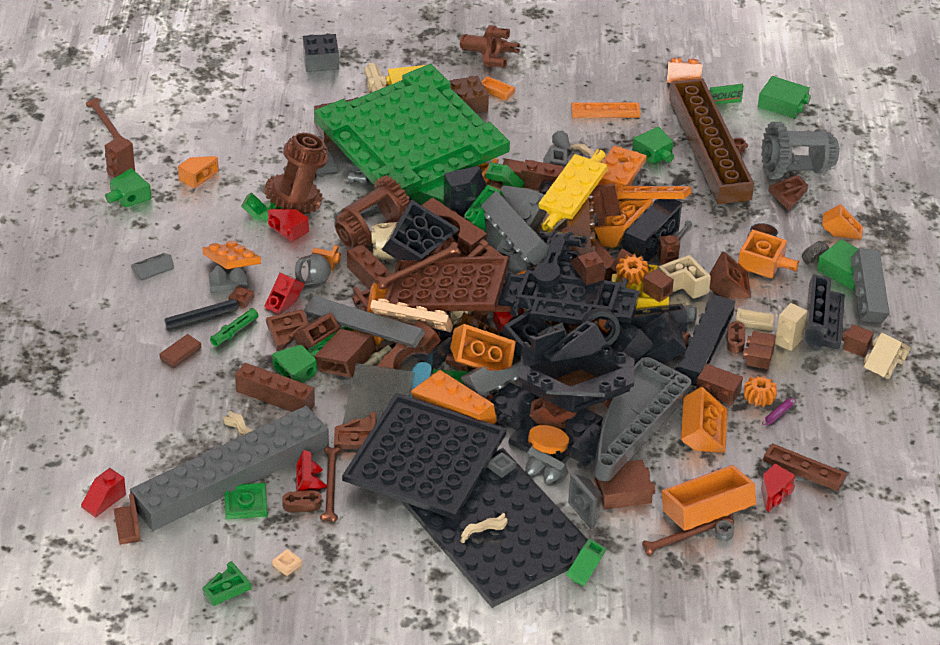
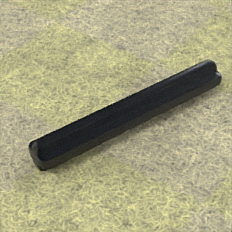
M235 299L167 317L164 319L167 328L180 326L238 309V303Z

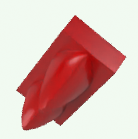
M303 450L296 462V491L316 490L327 487L321 479L311 475L320 473L323 469L315 461L311 460V452Z

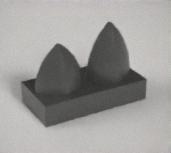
M217 265L212 273L209 274L210 292L235 290L237 286L248 289L246 271L238 267L234 268L230 273H225L224 269Z
M532 446L527 452L529 460L526 464L525 472L530 477L539 473L543 468L545 469L543 475L545 484L552 483L560 477L565 479L569 472L566 464L536 450Z

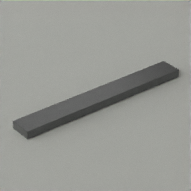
M313 296L304 309L306 314L317 318L331 312L339 325L416 348L426 333L422 328L317 296Z

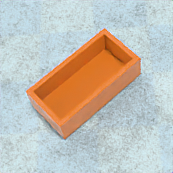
M731 465L662 490L663 512L684 531L690 530L696 526L756 505L755 483L738 468Z

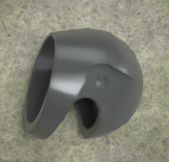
M318 254L301 257L295 265L296 279L307 286L327 281L331 273V266L328 260ZM305 261L308 263V277L306 281L301 273Z

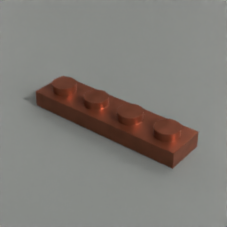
M773 443L763 457V461L771 465L777 464L793 474L835 491H839L846 480V472Z

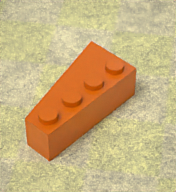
M441 370L411 390V396L414 399L490 424L497 422L493 403Z

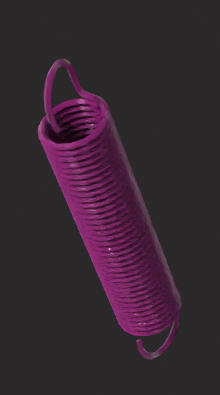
M794 398L786 399L765 417V421L768 424H772L794 405L790 400Z

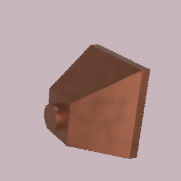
M722 252L709 273L711 276L710 290L724 298L751 297L748 272L727 253Z

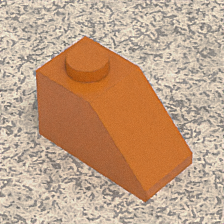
M216 156L190 157L178 165L179 180L194 189L219 172L218 157Z
M842 204L823 213L822 226L833 236L858 240L862 238L863 226Z

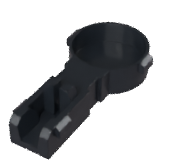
M552 237L547 257L544 259V262L538 264L534 269L533 277L538 285L552 287L562 280L563 275H561L558 264L559 261L561 262L563 253L567 248L566 239Z

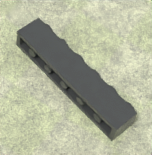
M497 191L481 205L485 211L484 216L527 263L531 261L537 266L547 256L549 246Z

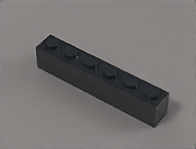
M714 295L711 302H707L705 313H701L699 325H695L693 337H689L688 348L682 353L681 361H677L675 367L676 371L691 379V385L697 386L698 376L706 364L710 365L734 315L735 300Z

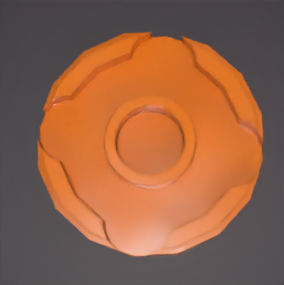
M538 425L529 431L528 442H531L533 444L532 447L540 452L556 454V451L561 453L567 449L569 437L564 431L554 426Z

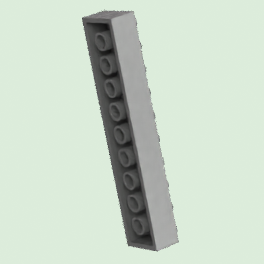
M306 405L130 488V494L134 495L136 512L148 527L155 531L225 497L226 491L229 490L230 493L236 490V486L240 484H252L297 462L303 450L311 452L312 455L329 446V429Z

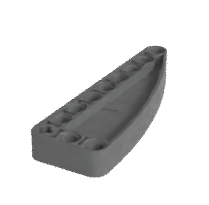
M644 357L634 366V387H631L627 393L613 397L604 419L594 466V476L598 480H611L683 403V398L688 395L691 386V379L649 357Z

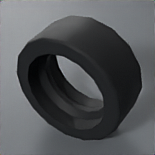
M605 308L590 310L583 317L581 324L585 321L592 322L599 316L608 318L612 324V329L604 337L606 341L604 346L611 345L617 340L620 333L618 319L610 310Z

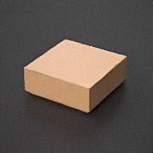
M288 549L272 560V566L286 576L302 565V559Z

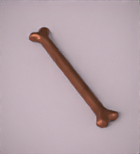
M94 98L87 101L86 106L92 107L114 139L121 136L100 107V99Z
M452 242L448 248L387 277H376V282L379 283V289L384 290L388 284L449 255H460L461 251L458 249V244Z
M327 446L324 449V453L328 455L326 511L320 515V519L323 521L330 520L335 522L338 520V516L334 513L336 456L342 452L338 447L331 448Z
M729 514L728 516H723L690 530H683L654 542L644 540L642 546L646 548L645 553L647 555H653L656 549L716 528L717 522L721 520H728L733 524L734 520L731 518V514Z

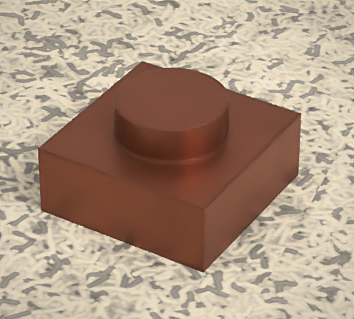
M237 286L228 297V300L235 299L238 306L246 308L254 298V291Z

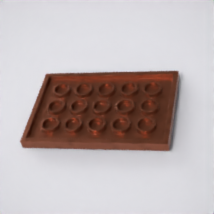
M509 256L445 257L390 283L384 299L390 301V304L397 305L400 302L409 305L408 307L416 309V306L424 307L430 312L435 310L448 312L496 310L510 263ZM398 260L394 273L419 261Z

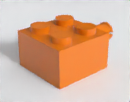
M752 229L740 249L738 264L746 271L773 278L780 267L796 272L799 260L785 257L787 240Z

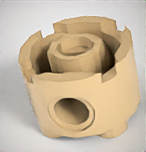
M397 222L371 225L373 255L379 261L395 259L382 251V248Z

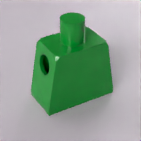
M659 126L633 138L632 151L647 155L646 160L655 164L664 160L670 163L674 159V154L672 153L673 141Z
M132 168L110 181L111 192L105 194L109 204L118 201L123 207H129L152 199L150 184Z
M298 345L272 354L273 369L281 376L304 383L317 373L315 355L319 350L316 349L309 353L303 345Z

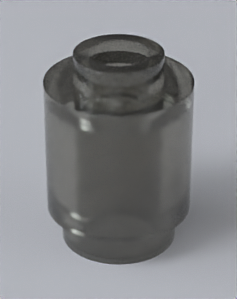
M817 241L804 250L802 259L809 266L815 265L819 261V256L827 251L829 247L826 243Z

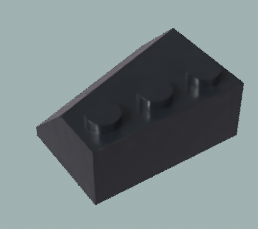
M479 166L444 173L443 205L455 211L463 218L467 210L487 186Z
M411 199L389 235L382 251L397 260L421 261L459 229Z

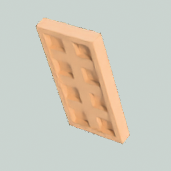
M385 299L372 300L370 308L376 315L413 325L420 320L430 328L447 332L452 331L453 324L444 311L435 310V312L427 311V308L416 306V309L408 307L409 305L400 302L397 305L390 304V301Z

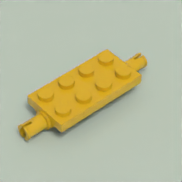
M596 149L590 159L574 154L541 199L539 208L547 211L549 215L541 225L544 231L548 230V232H551L557 222L564 218L572 220L608 170L607 165L601 163L606 157L602 150L599 152V149Z

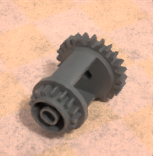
M774 121L768 124V128H765L766 133H763L764 139H762L763 143L761 146V162H764V173L767 174L769 179H781L783 173H786L787 170L823 173L825 170H831V167L837 164L839 143L831 132H825L823 129H816L815 131H788L787 127H784V123ZM792 146L809 147L808 155H792Z

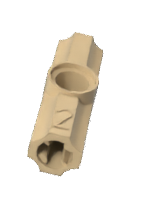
M369 63L364 68L370 93L386 87L387 83L385 75L382 76L379 66L375 65V63Z

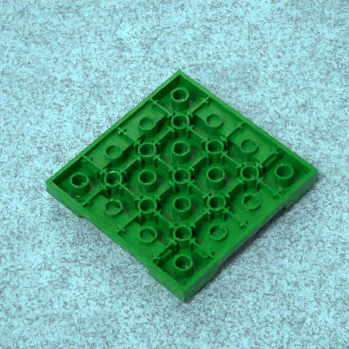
M431 63L402 75L401 81L349 102L341 99L314 110V122L374 185L376 180L387 175L396 180L397 185H401V189L405 190L407 196L444 180V173L476 167L510 151V141L491 122L485 123L450 88V81Z

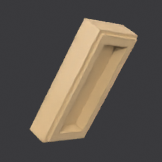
M738 308L735 321L743 323L746 328L772 332L775 314Z

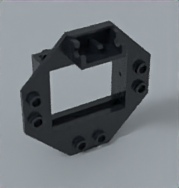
M556 327L553 332L538 337L529 336L528 339L531 342V346L528 342L523 343L519 370V381L522 382V388L571 413L627 393L631 387H634V358L627 356L626 353L618 352L610 346H602L599 352L592 355L550 362L542 358L541 354L565 337V329ZM579 369L596 376V378L571 387L555 380Z

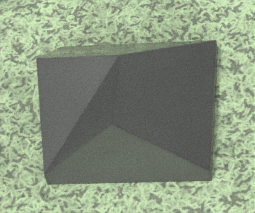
M572 473L570 474L568 503L586 525L593 529L600 510L601 492L590 479Z

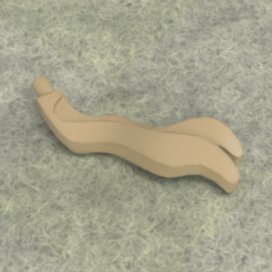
M586 144L570 145L571 149H579L587 156L592 157L594 151L589 149Z
M229 411V417L223 416L224 424L235 427L239 436L253 431L246 427L241 414Z
M505 513L501 514L498 518H488L477 524H469L463 531L460 541L464 543L474 532H482L486 529H504L508 522L507 518H505Z

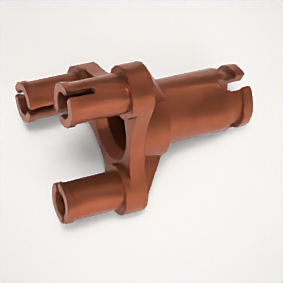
M489 25L484 36L463 34L460 38V48L464 51L481 53L483 64L488 68H506L507 59L497 56L505 52L518 54L520 49L514 47L521 46L520 43L504 40L510 37V29L497 28L495 25Z

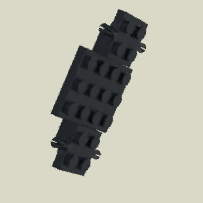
M559 261L558 265L563 277L555 286L542 287L538 285L533 277L535 268L527 266L524 274H508L499 297V305L512 307L510 315L514 316L515 314V317L518 316L520 308L531 309L532 319L581 325L583 317L590 310L605 308L610 310L619 322L631 323L640 297V291L626 288L628 280L625 278L624 281L621 278L620 282L602 280L586 285L571 262ZM604 267V278L606 275V267ZM604 316L596 318L607 320L604 327L607 330L608 328L609 330L612 329V324L608 318Z
M509 382L490 401L494 404L495 414L497 415V422L493 425L500 426L503 423L516 430L510 436L509 444L527 453L531 446H533L531 442H528L529 431L539 425L529 416L531 403L540 397ZM586 408L578 410L573 418L566 420L565 428L561 429L569 437L567 449L561 453L556 451V454H545L564 464L572 458L579 462L577 467L581 468V470H584L590 463L595 464L597 445L602 430L600 425L603 423V417Z

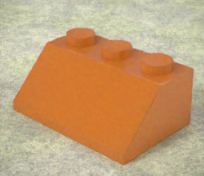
M623 199L619 203L621 215L606 217V226L599 227L597 225L595 227L600 244L603 247L610 248L619 246L620 242L624 239L625 231L634 224L636 219H639L644 214L646 209L651 207L653 200Z
M463 324L454 329L450 348L455 362L473 368L486 367L490 371H500L511 367L516 341Z
M700 387L683 398L681 440L694 451L726 452L727 409L703 387Z

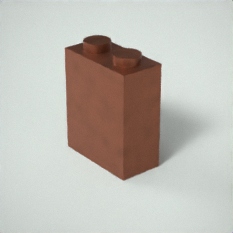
M340 329L315 355L319 372L351 378L360 369V366L376 351L372 334Z
M643 460L628 461L609 481H601L594 476L595 486L601 492V503L604 510L652 503V496L655 494V484L650 481V471L648 467L645 468Z

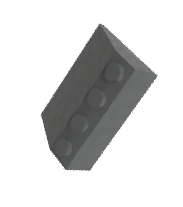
M503 185L500 189L503 193L502 197L536 232L547 211L539 208V202L544 197V194L531 189ZM485 218L488 244L503 256L510 257L518 253L491 222Z

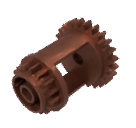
M303 132L295 136L293 135L285 143L283 155L288 161L284 174H276L275 177L271 176L270 179L268 178L264 194L267 195L266 199H270V203H276L275 207L281 206V209H296L305 215V212L311 214V211L316 212V209H319L323 194L320 193V189L316 188L317 186L313 184L317 169L323 168L327 164L328 155L327 147H325V143L321 138L314 134Z
M386 175L374 182L375 190L342 209L341 214L336 216L337 220L334 224L336 233L343 244L349 249L361 244L368 248L373 244L372 230L370 231L365 220L359 214L360 212L377 203L379 210L387 220L384 223L397 222L409 204V196L406 195L405 190L401 189L400 184L397 185L396 180H393L392 177Z

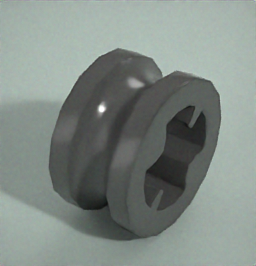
M728 520L717 522L715 536L721 541L731 540L734 535V524Z

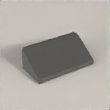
M162 253L131 265V268L140 279H145L173 269L174 264L170 254Z

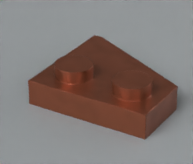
M797 175L769 185L768 191L787 210H790L808 191V184Z
M303 309L266 318V324L277 351L295 339L293 333L309 324Z
M376 412L369 413L368 417L361 420L356 418L347 424L336 426L334 448L360 449L376 424Z

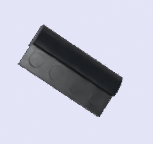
M813 274L808 289L805 341L815 350H818L820 345L839 350L842 341L845 294L830 290L831 278Z

